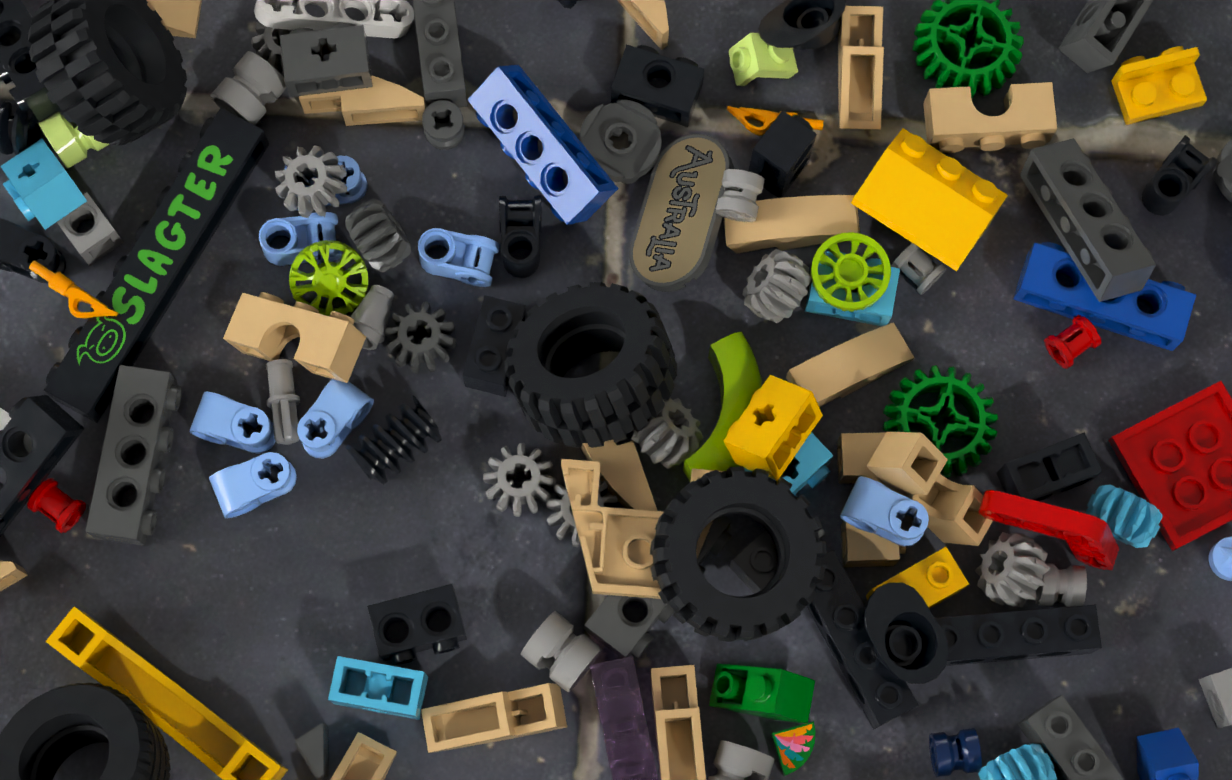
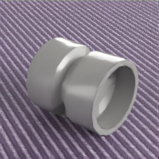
M247 51L232 69L235 76L233 78L225 77L210 96L219 108L221 107L256 125L267 112L265 103L273 104L287 86L284 77L277 69L259 55Z
M554 611L532 635L520 655L538 670L548 668L550 670L549 678L569 693L591 668L603 648L585 634L576 636L574 634V625L557 611Z
M721 740L713 761L717 773L708 776L707 780H768L775 759L757 750Z

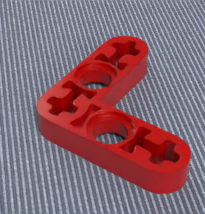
M986 490L984 492L979 508V514L1002 524L1066 540L1078 561L1098 569L1113 570L1119 547L1109 525L1104 520L1086 513L1000 491Z

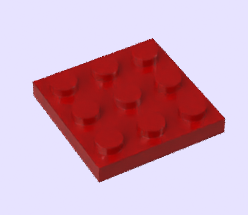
M1222 381L1133 425L1108 440L1140 497L1148 503L1155 505L1163 515L1159 523V530L1172 551L1232 521V398Z

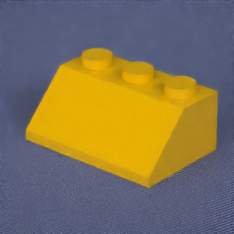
M902 128L886 148L854 196L851 204L957 271L988 228L1008 195L998 189L992 182L982 179L962 166L956 159L946 156L927 144L920 136Z

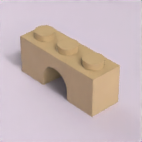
M1052 82L1011 84L1004 98L1005 113L999 116H987L975 108L971 98L970 86L929 89L923 103L927 144L935 149H940L942 153H956L962 151L964 147H980L983 151H995L1004 148L1005 145L1021 144L1022 148L1032 149L1049 143L1057 130Z
M261 292L259 297L242 293L223 339L243 354L273 361L279 359L283 348L289 341L300 337L294 360L313 374L348 383L366 336L353 326L355 320L345 314L331 311L330 315L326 316L319 314L318 309L306 303L295 302L293 307L284 304V301L277 296Z
M886 432L841 433L837 440L839 484L855 483L859 476L871 478L884 484L866 466ZM845 521L841 524L843 567L894 566L900 560L899 554H905L906 546L897 545L874 533L860 530Z
M886 432L866 467L892 491L922 504L928 512L929 522L927 527L943 543L979 546L993 520L979 514V508L983 499L980 491L974 485L958 484L940 474L948 459L923 433Z

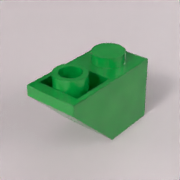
M717 663L709 706L773 720L808 724L815 680L783 669Z

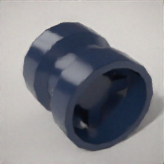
M974 728L960 730L957 735L949 736L945 732L931 733L929 735L930 758L936 777L950 776L955 770H963L966 774L980 772L982 768L981 748L977 732Z

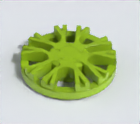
M854 232L840 233L827 239L816 251L811 265V280L813 287L819 294L818 296L826 304L828 303L842 309V311L853 312L854 310H864L867 307H871L883 296L891 277L890 261L882 246L874 239ZM851 241V253L843 255L837 243ZM860 243L867 245L862 257L856 254ZM827 249L838 259L836 263L824 254ZM876 253L882 264L874 267L868 266L865 260ZM819 263L830 266L833 272L828 275H818ZM868 273L883 275V280L869 278L867 275ZM832 279L835 280L836 284L827 289H824L822 284ZM864 284L871 285L877 289L869 298L862 290V285ZM857 289L858 302H853L851 290ZM835 290H845V301L832 296Z
M333 240L315 242L301 250L292 262L289 272L290 290L296 302L313 306L319 310V314L329 316L331 311L342 314L353 312L366 295L368 288L367 267L360 254L345 243ZM330 249L344 252L339 262L329 261ZM320 250L324 262L319 265L313 252ZM304 259L314 266L315 269L312 273L298 270ZM351 259H354L356 263L344 271L342 267ZM361 273V284H351L346 280L350 275ZM312 280V284L296 285V281ZM344 288L354 292L356 296L354 298L343 292ZM308 291H315L317 296L311 303L302 297ZM321 296L328 298L325 309L319 308ZM335 297H340L346 305L333 308L332 300Z

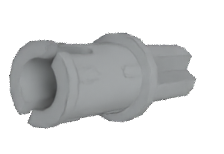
M278 359L266 363L270 398L266 400V405L271 408L276 443L290 445L299 441L297 433V405L300 403V397L295 395L292 371L293 362L287 359Z

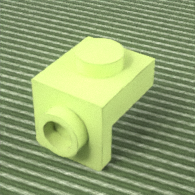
M749 33L729 49L730 66L733 70L737 86H745L756 77L789 79L798 73L793 47L777 48L768 45L760 38L759 33Z

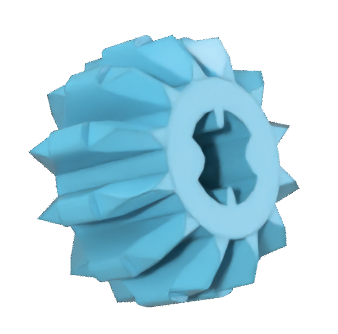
M1111 484L1098 487L1095 495L1092 494L1086 514L1104 520L1109 525L1115 539L1135 548L1148 547L1151 539L1155 538L1160 528L1159 523L1163 517L1155 505L1148 503L1145 499L1136 496L1134 493L1125 491L1120 487L1117 488Z
M1034 743L1030 745L1024 744L1016 749L1012 748L1009 752L989 761L978 773L980 780H1057L1054 765L1048 753L1044 752L1040 744Z

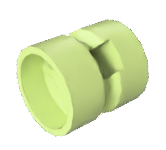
M59 111L38 122L66 169L86 159L87 150L90 148L100 151L110 145L94 140V136L84 135L77 130L78 126L74 122H68Z

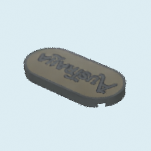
M691 134L676 139L661 152L653 167L630 244L629 259L634 273L648 287L654 290L673 292L687 287L686 283L690 282L693 278L695 280L704 273L711 259L722 221V216L715 213L718 198L724 194V187L722 186L724 170L734 169L727 150L718 140L711 136Z

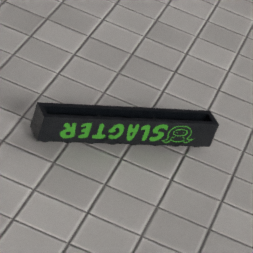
M221 107L214 118L210 117L206 120L200 131V141L194 151L187 152L182 158L178 168L179 175L172 186H166L159 195L157 210L151 220L144 221L135 235L136 244L128 256H122L117 262L113 271L114 279L106 292L101 291L95 297L107 305L109 309L119 314L117 316L89 318L84 327H78L72 334L68 343V348L70 349L62 362H57L50 369L46 377L47 386L44 391L55 401L98 423L113 399L119 366L134 365L269 146L264 130Z

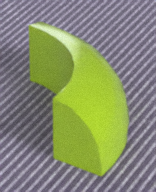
M742 332L733 333L710 345L708 359L714 368L720 386L721 412L716 427L708 440L684 462L683 472L689 481L692 469L726 471L729 467H740L735 464L723 440L726 438L730 426L735 421H738L750 404L754 392L762 387L758 363Z

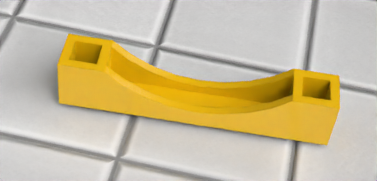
M73 607L45 641L99 683L112 687L126 695L156 726L192 753L222 780H281L288 771L282 764L80 609Z

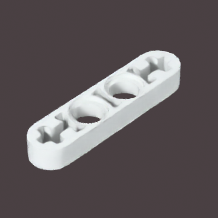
M256 0L254 14L257 20L264 26L274 29L295 30L298 28H310L317 31L331 29L339 23H352L356 26L363 25L366 36L382 38H401L405 36L414 20L413 7L406 0ZM268 3H275L276 8L280 11H273L272 5ZM292 4L297 5L295 9V14L293 13L294 6H291ZM316 4L324 10L325 16L313 17L307 13L304 6ZM349 7L357 8L362 11L365 19L362 21L352 20L346 15L344 9ZM389 13L395 14V18L400 20V22L394 21L393 16L389 15Z

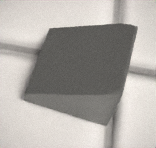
M321 723L296 739L294 744L314 777L325 780L329 777V729L326 724Z

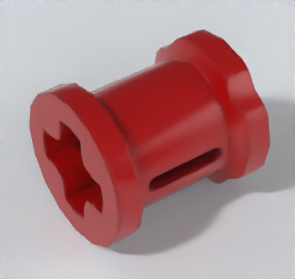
M1079 314L1072 319V325L1057 336L1049 335L1044 340L1046 349L1051 357L1064 369L1070 368L1074 364L1073 359L1088 348L1095 349L1102 344L1101 337L1094 325L1086 317Z
M48 478L33 492L27 503V508L32 512H41L56 524L55 529L57 531L66 533L83 515L86 503L82 500L72 499L58 488L56 480Z

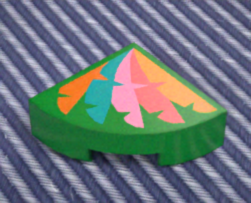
M814 721L771 733L783 777L799 769L811 755L816 733Z

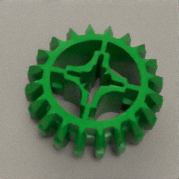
M935 0L932 3L931 10L926 9L922 13L920 18L922 23L917 24L914 35L918 39L914 40L912 45L913 51L920 53L915 61L916 66H928L923 74L924 79L936 77L938 79L935 85L936 88H943L945 84L950 87L970 86L971 98H973L976 88L984 97L990 94L992 86L998 90L1002 88L1006 82L1005 78L1010 79L1015 74V65L1020 63L1023 56L1019 49L1024 44V37L1016 35L1021 28L1020 22H1008L1013 14L1012 8L1000 11L998 9L1001 3L1000 0H993L992 3H988L985 0H945V3L941 0ZM968 20L966 24L961 26L950 24L948 28L944 27V25L953 21ZM982 26H984L985 28H987V29L992 33L993 36L988 35V34L983 30V27H982ZM969 32H971V48L967 56H964L966 50L965 41ZM941 51L949 54L953 58L954 64ZM987 60L993 62L983 68L968 69V66L975 62L985 64Z
M935 365L930 368L929 378L924 371L918 369L913 374L914 382L904 377L899 383L902 391L892 390L889 398L894 404L886 405L883 410V414L892 418V420L884 422L882 427L885 432H911L908 422L912 423V427L921 430L940 452L946 438H960L962 435L971 437L969 444L963 449L952 453H942L948 460L940 474L949 479L952 467L959 476H963L968 471L966 462L976 468L982 462L979 454L988 455L991 452L992 447L986 440H994L998 432L987 425L995 423L998 420V414L985 412L986 409L992 406L994 400L992 397L980 399L979 395L985 388L984 384L979 383L973 389L967 385L972 377L970 373H965L958 380L955 379L956 369L954 366L947 369L945 376H941L939 367ZM940 392L935 406H920L918 410L909 408V404L917 397L926 393ZM954 397L966 407L972 422H969V417H965L956 411ZM943 407L941 416L946 419L943 423L948 422L949 424L938 436L939 429L934 426L937 422L932 423V421Z

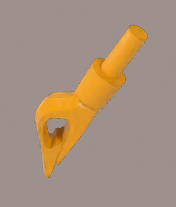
M727 106L726 108L750 132L757 136L764 135L781 113L744 107L735 108ZM786 112L791 117L793 115H798V113ZM803 118L813 129L823 130L824 120ZM749 119H754L762 122L763 126L755 127L748 121Z
M36 260L30 264L29 269L48 281L49 288L68 298L69 311L73 316L77 318L117 316L119 314L78 287L60 271L54 273ZM85 302L91 304V308H93L94 311H79V303Z

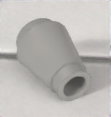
M380 285L371 286L369 292H367L351 315V318L355 320L353 326L366 336L362 348L367 350H375L378 343L384 342L385 328L388 325L392 300L394 298V293L391 290Z

